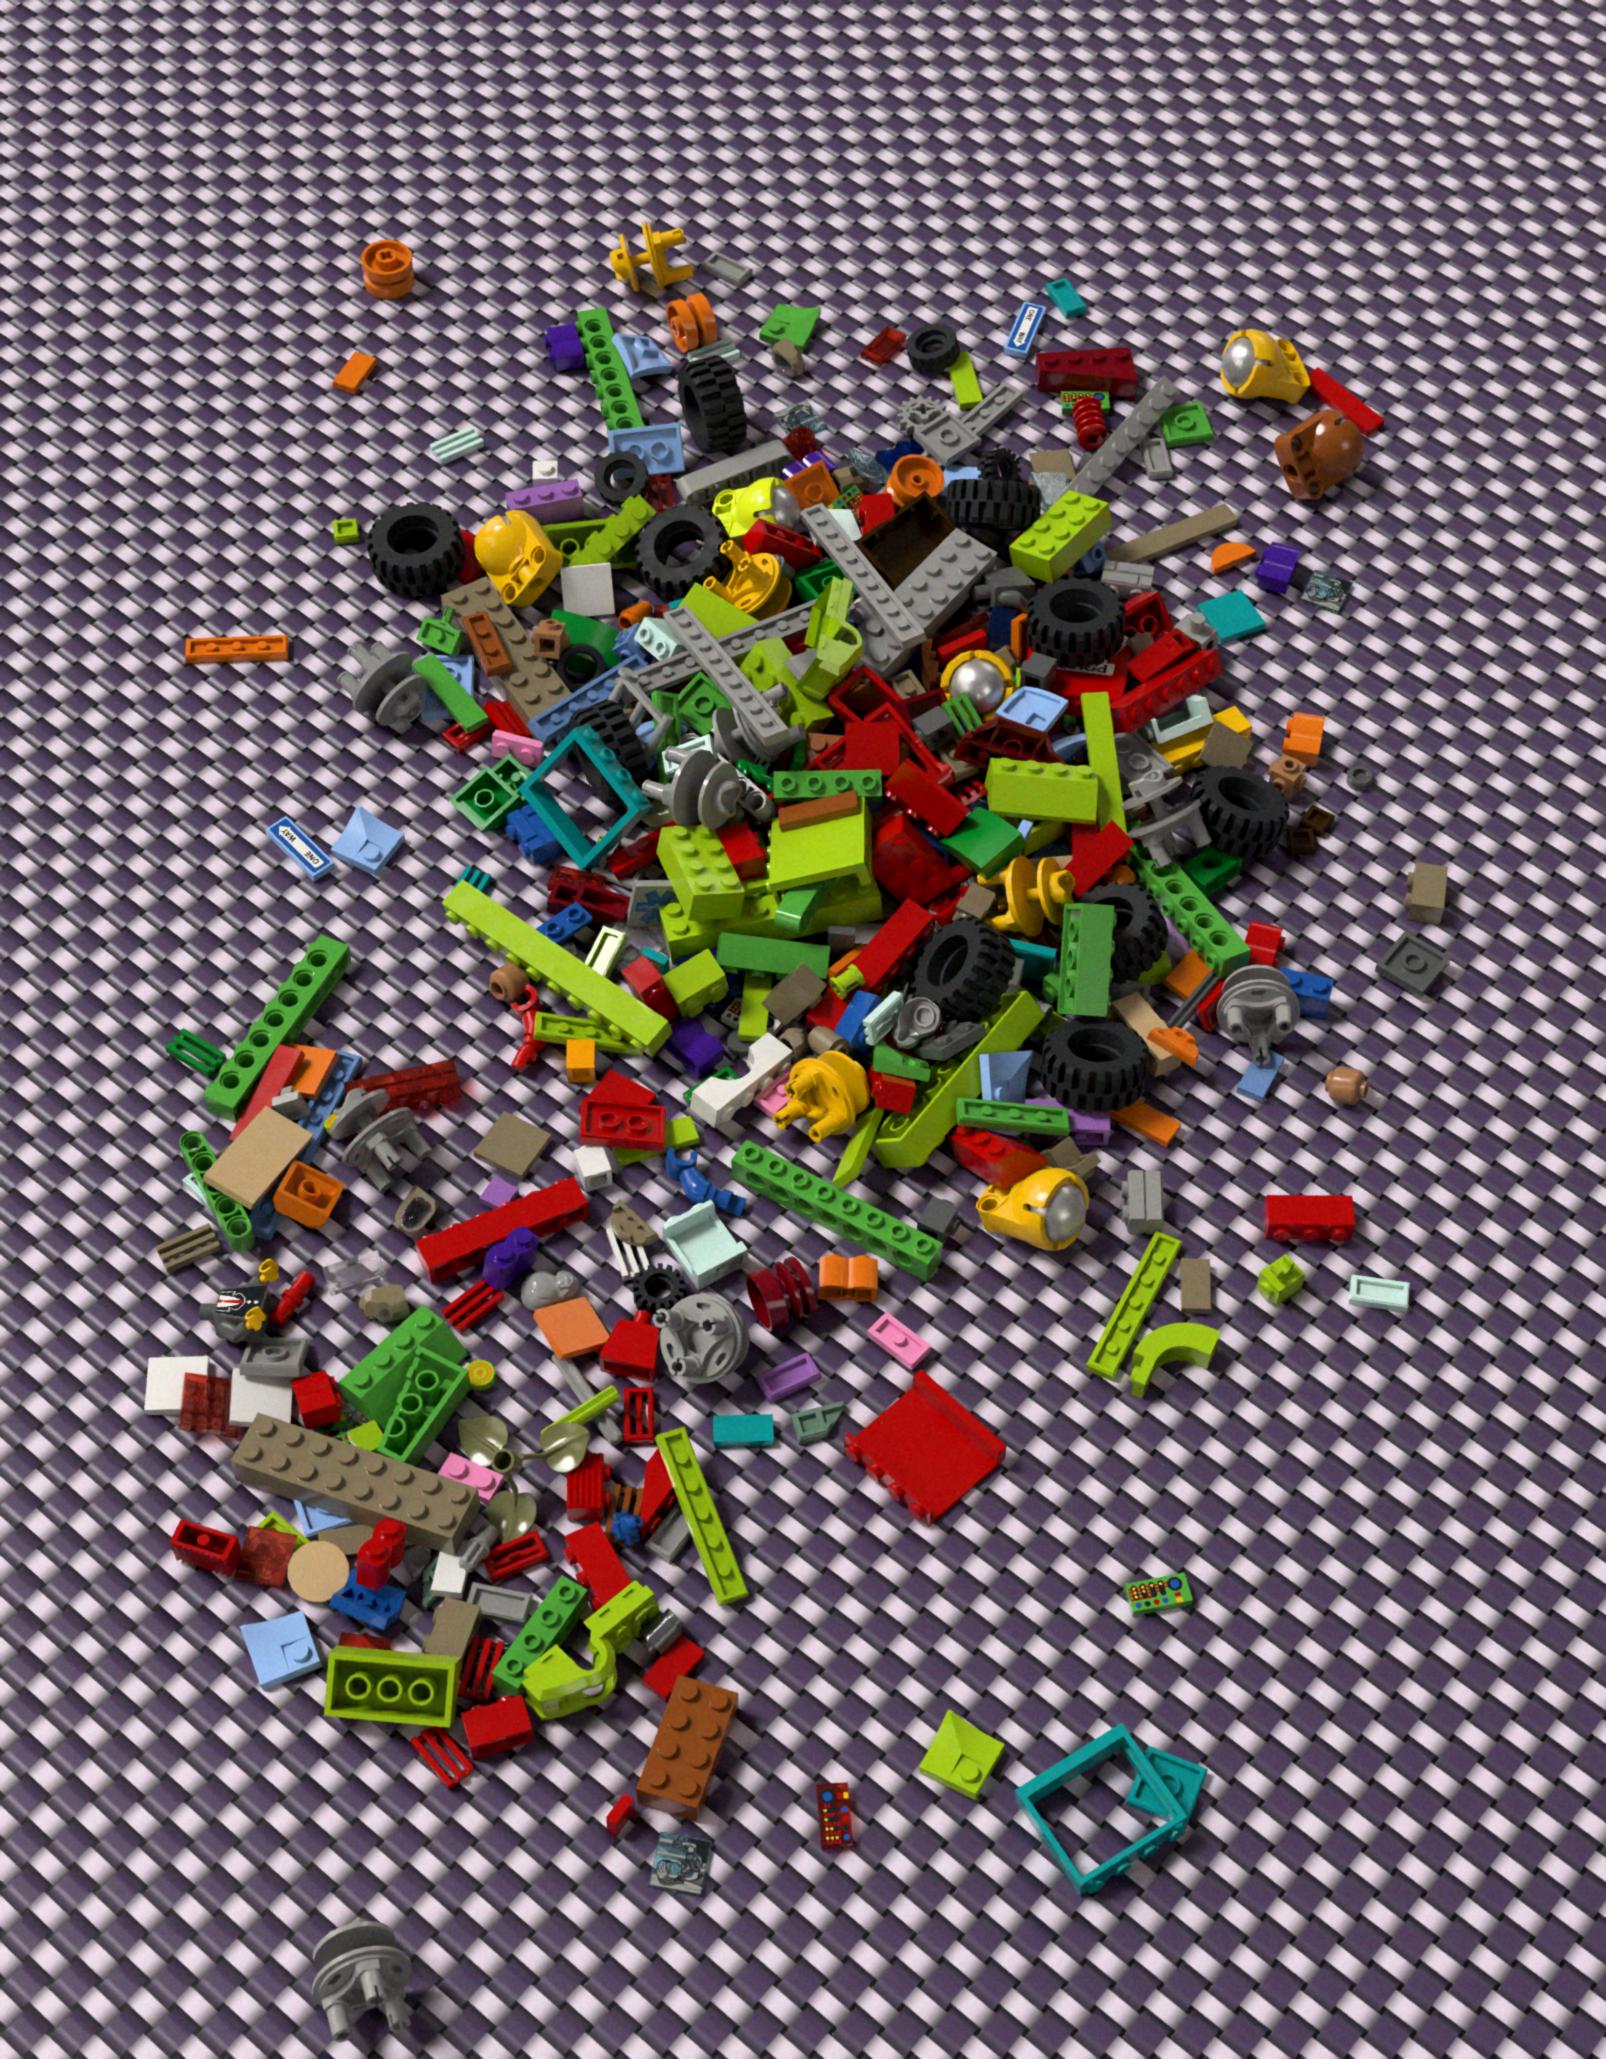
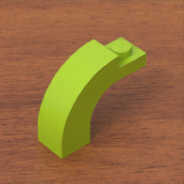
M1174 1323L1149 1333L1141 1340L1133 1353L1131 1363L1133 1371L1129 1382L1133 1383L1131 1395L1142 1399L1154 1372L1167 1362L1186 1361L1208 1369L1218 1347L1221 1332L1196 1323Z

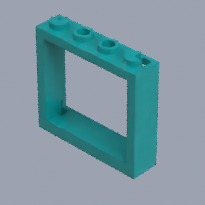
M589 724L574 728L518 788L581 871L597 865L654 807L647 797L642 795L643 790L639 789L632 780L631 774L617 761L614 752L606 747L599 738L598 732H595ZM577 744L580 745L630 809L594 847L589 844L542 783Z
M1122 1723L1015 1790V1801L1080 1896L1087 1891L1090 1894L1098 1891L1104 1886V1880L1114 1874L1121 1876L1132 1867V1862L1140 1857L1143 1859L1149 1858L1158 1851L1160 1844L1168 1839L1170 1842L1177 1840L1186 1832L1185 1828H1187L1188 1816ZM1121 1749L1159 1805L1163 1808L1170 1821L1082 1877L1033 1804Z

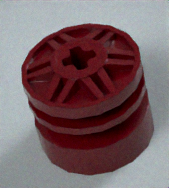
M788 1257L783 1263L779 1261L774 1263L773 1274L764 1267L747 1274L745 1277L747 1293L752 1307L767 1331H773L787 1325L789 1313L794 1319L799 1320L802 1319L803 1313L809 1316L817 1310L812 1284L796 1257Z

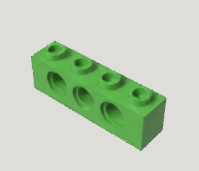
M881 770L774 772L775 805L800 804L852 790H857L859 798L865 797L867 803H882Z
M561 1575L492 1671L494 1689L505 1696L516 1697L522 1695L523 1698L527 1693L522 1685V1681L525 1680L523 1671L554 1645L561 1646L588 1608L587 1589Z

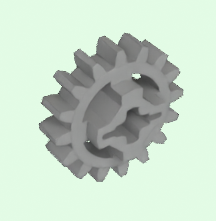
M919 395L917 400L909 397V403L903 401L902 407H898L897 424H899V430H905L906 436L914 434L915 431L947 412L946 405H940L939 399L931 401V396L923 399L922 395Z

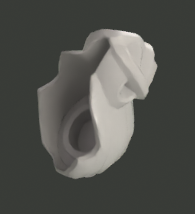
M917 997L907 1001L899 1013L898 1023L891 1033L897 1047L900 1049H911L920 1042V1039L931 1036L941 1023L942 1016L939 1007L927 998Z
M564 1270L559 1271L557 1275L544 1271L535 1272L529 1275L521 1285L520 1294L523 1305L529 1311L535 1312V1310L570 1301L577 1295L579 1282L572 1273Z

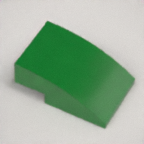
M831 558L794 572L795 575L790 582L792 592L801 601L807 603L819 598L833 577L843 580L846 576ZM852 585L851 592H853L854 594L858 593Z
M553 609L551 619L566 623V633L570 634L569 646L576 643H587L594 646L603 656L605 672L621 663L620 659L612 652L617 643L615 639L620 633L618 630L582 615ZM577 653L570 657L567 662L568 671L588 674L596 673V663L588 654ZM546 658L547 661L558 662V659Z
M507 754L492 769L488 766L483 768L453 795L449 802L482 833L491 831L506 824L509 813L517 809L521 810L522 807L529 804L518 788L531 773L511 754Z
M977 807L964 818L946 838L943 837L938 841L944 849L972 872L976 871L986 880L990 879L1027 846L1019 830L998 815L981 807Z

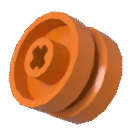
M381 240L370 244L364 249L361 254L364 286L368 293L381 299H396L411 291L415 284L412 252L408 246L399 241Z
M702 293L690 295L686 298V301L677 299L667 304L668 326L672 338L681 352L686 353L695 350L698 347V343L701 346H707L717 341L718 332L715 316L707 298Z
M909 454L901 457L895 463L891 475L886 482L884 493H891L896 513L901 507L925 490L937 502L944 487V474L939 465L930 458Z

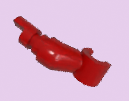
M531 985L525 986V994L529 1002L521 1006L517 1005L516 1002L510 1004L516 1017L522 1020L525 1030L523 1033V1046L519 1047L510 1065V1069L517 1071L522 1070L525 1064L533 1065L538 1057L537 1053L548 1044L545 1041L533 1040L536 1012H543L544 1006L536 989Z

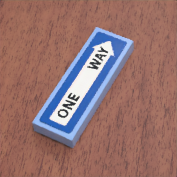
M1027 302L1023 303L1004 346L1003 354L1022 359L1027 358L1046 314V307Z
M287 816L265 829L266 835L313 882L335 869V863Z

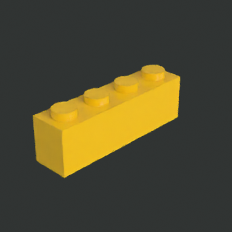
M1233 706L1213 715V722L1159 745L1155 743H1150V745L1175 767L1174 774L1165 778L1168 780L1204 764L1197 758L1205 743L1204 738L1208 737L1215 721L1224 724L1249 740L1252 725L1238 708Z

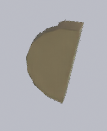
M619 1199L613 1206L611 1215L612 1231L616 1237L624 1243L633 1246L650 1245L659 1240V1234Z

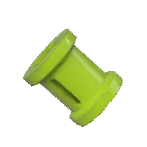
M853 964L849 965L848 970L838 977L829 979L831 988L842 1000L847 997V993L857 986L862 987L866 983L862 973Z

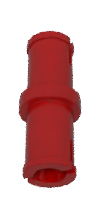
M302 1270L289 1290L285 1289L281 1294L282 1299L272 1313L269 1314V1320L279 1327H284L295 1309L303 1305L304 1297L317 1282L316 1278L309 1272Z

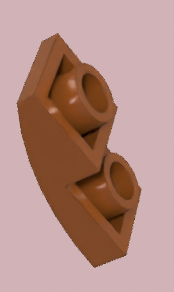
M927 639V641L922 642L920 654V675L926 692L934 690L935 687L940 688L941 676L943 672H938L940 661H935L936 651L931 650L933 639Z
M869 684L856 685L840 699L851 711L864 708L867 714L877 710L887 702Z

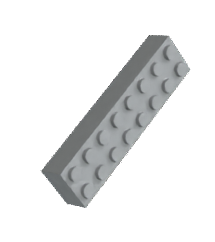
M956 528L894 591V594L925 631L927 639H930L972 595V586L982 585V575L985 572L994 571L997 552ZM873 612L857 628L864 641L865 651L849 670L854 667L858 669L864 663L887 684V679L893 677L922 647V643L903 650ZM851 641V642L849 643V645H856V644H857V643L854 642V641Z

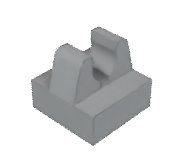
M293 1085L282 1088L280 1096L272 1098L273 1109L291 1121L310 1116V1107L300 1092L294 1091Z

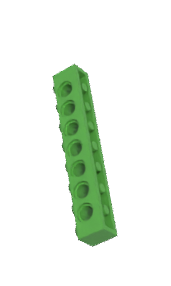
M605 307L577 312L578 322H574L578 336H581L579 340L582 350L586 352V367L591 368L590 378L592 385H597L595 387L597 401H602L600 403L602 416L607 417V431L644 427L622 357L611 341L614 333Z
M1136 816L1134 819H1129L1125 822L1127 833L1142 823ZM1131 838L1135 842L1129 848L1132 853L1120 864L1128 866L1133 871L1135 882L1153 895L1163 915L1169 918L1178 933L1185 937L1194 952L1198 953L1206 962L1207 967L1215 972L1219 979L1231 975L1234 971L1248 966L1251 949L1169 855L1172 862L1163 867L1156 868L1148 848L1143 846L1141 840Z
M320 934L317 940L308 946L304 958L301 962L295 964L291 976L280 985L273 1001L266 1004L262 1016L251 1025L247 1037L243 1042L238 1043L234 1050V1055L228 1063L222 1065L219 1075L213 1084L210 1083L205 1089L204 1098L208 1112L237 1124L278 1044L287 1046L288 1043L293 1044L350 965L351 956L348 945Z
M749 1140L744 1142L731 1159V1171L734 1180L925 1282L928 1281L941 1262L943 1243L853 1195L838 1189L836 1186Z

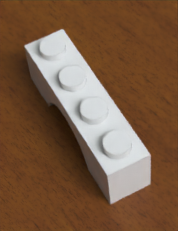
M766 1033L749 1047L747 1065L750 1072L736 1080H722L711 1076L692 1091L690 1109L713 1128L723 1121H729L735 1111L742 1106L746 1107L749 1105L754 1096L763 1091L776 1077L792 1065L793 1051L772 1034Z

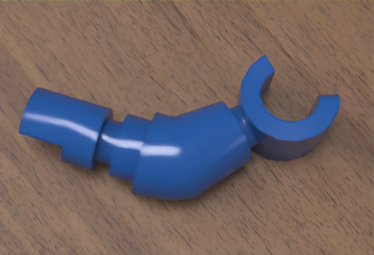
M672 1147L668 1148L665 1165L666 1173L670 1178L681 1182L685 1195L690 1201L698 1204L712 1200L718 1209L741 1216L747 1199L737 1196L734 1192L726 1189L719 1191L718 1186L712 1185V1181L707 1180L699 1169L696 1168L697 1151L690 1153L689 1160H679L675 1157V1149Z

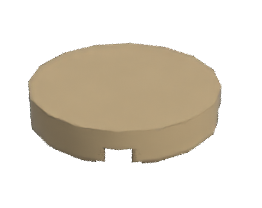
M312 1541L302 1545L292 1555L288 1564V1580L292 1590L301 1599L312 1603H326L331 1601L334 1593L346 1586L350 1566L345 1554L336 1545L327 1541Z

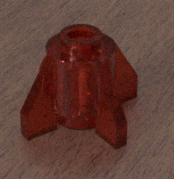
M797 427L781 440L792 454L794 462L802 461L809 453L822 451L814 438V432L807 427Z

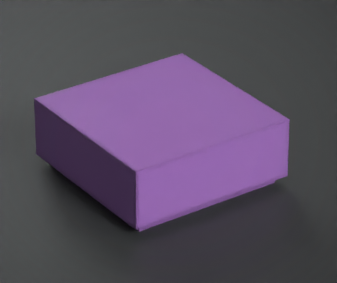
M493 1177L480 1196V1203L494 1210L508 1201H514L519 1194V1188Z

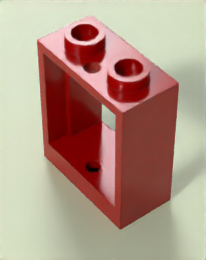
M863 663L858 669L854 667L847 673L844 678L846 681L840 687L835 685L830 690L827 696V705L843 724L862 722L858 716L840 701L861 678L891 705L903 700V698Z

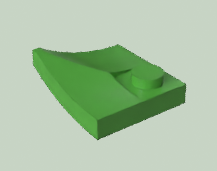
M778 304L759 333V340L774 345L787 338L798 346L800 353H803L821 315V308H797Z
M883 1039L874 1045L873 1071L929 1082L931 1070L928 1061L907 1055L892 1047Z

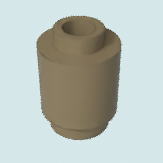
M817 1026L809 1033L808 1044L817 1054L821 1055L826 1051L833 1050L847 1055L848 1041L830 1028Z

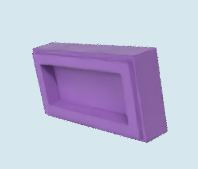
M805 1352L755 1376V1381L768 1403L771 1404L821 1380L822 1374L809 1353Z

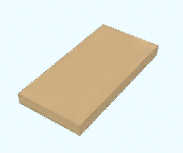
M265 1106L204 1174L202 1181L252 1210L292 1164L293 1160L311 1142L313 1134L268 1106Z

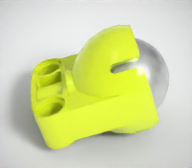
M774 477L759 479L746 488L737 490L727 489L720 492L716 496L712 509L714 515L718 516L723 523L731 540L743 552L746 549L742 538L758 518L797 533V525L800 519V508L795 496L788 490L781 479Z

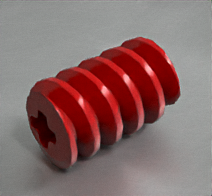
M1092 396L1079 399L1072 407L1078 444L1087 450L1100 448L1107 436L1106 424L1101 408L1102 404L1098 398Z

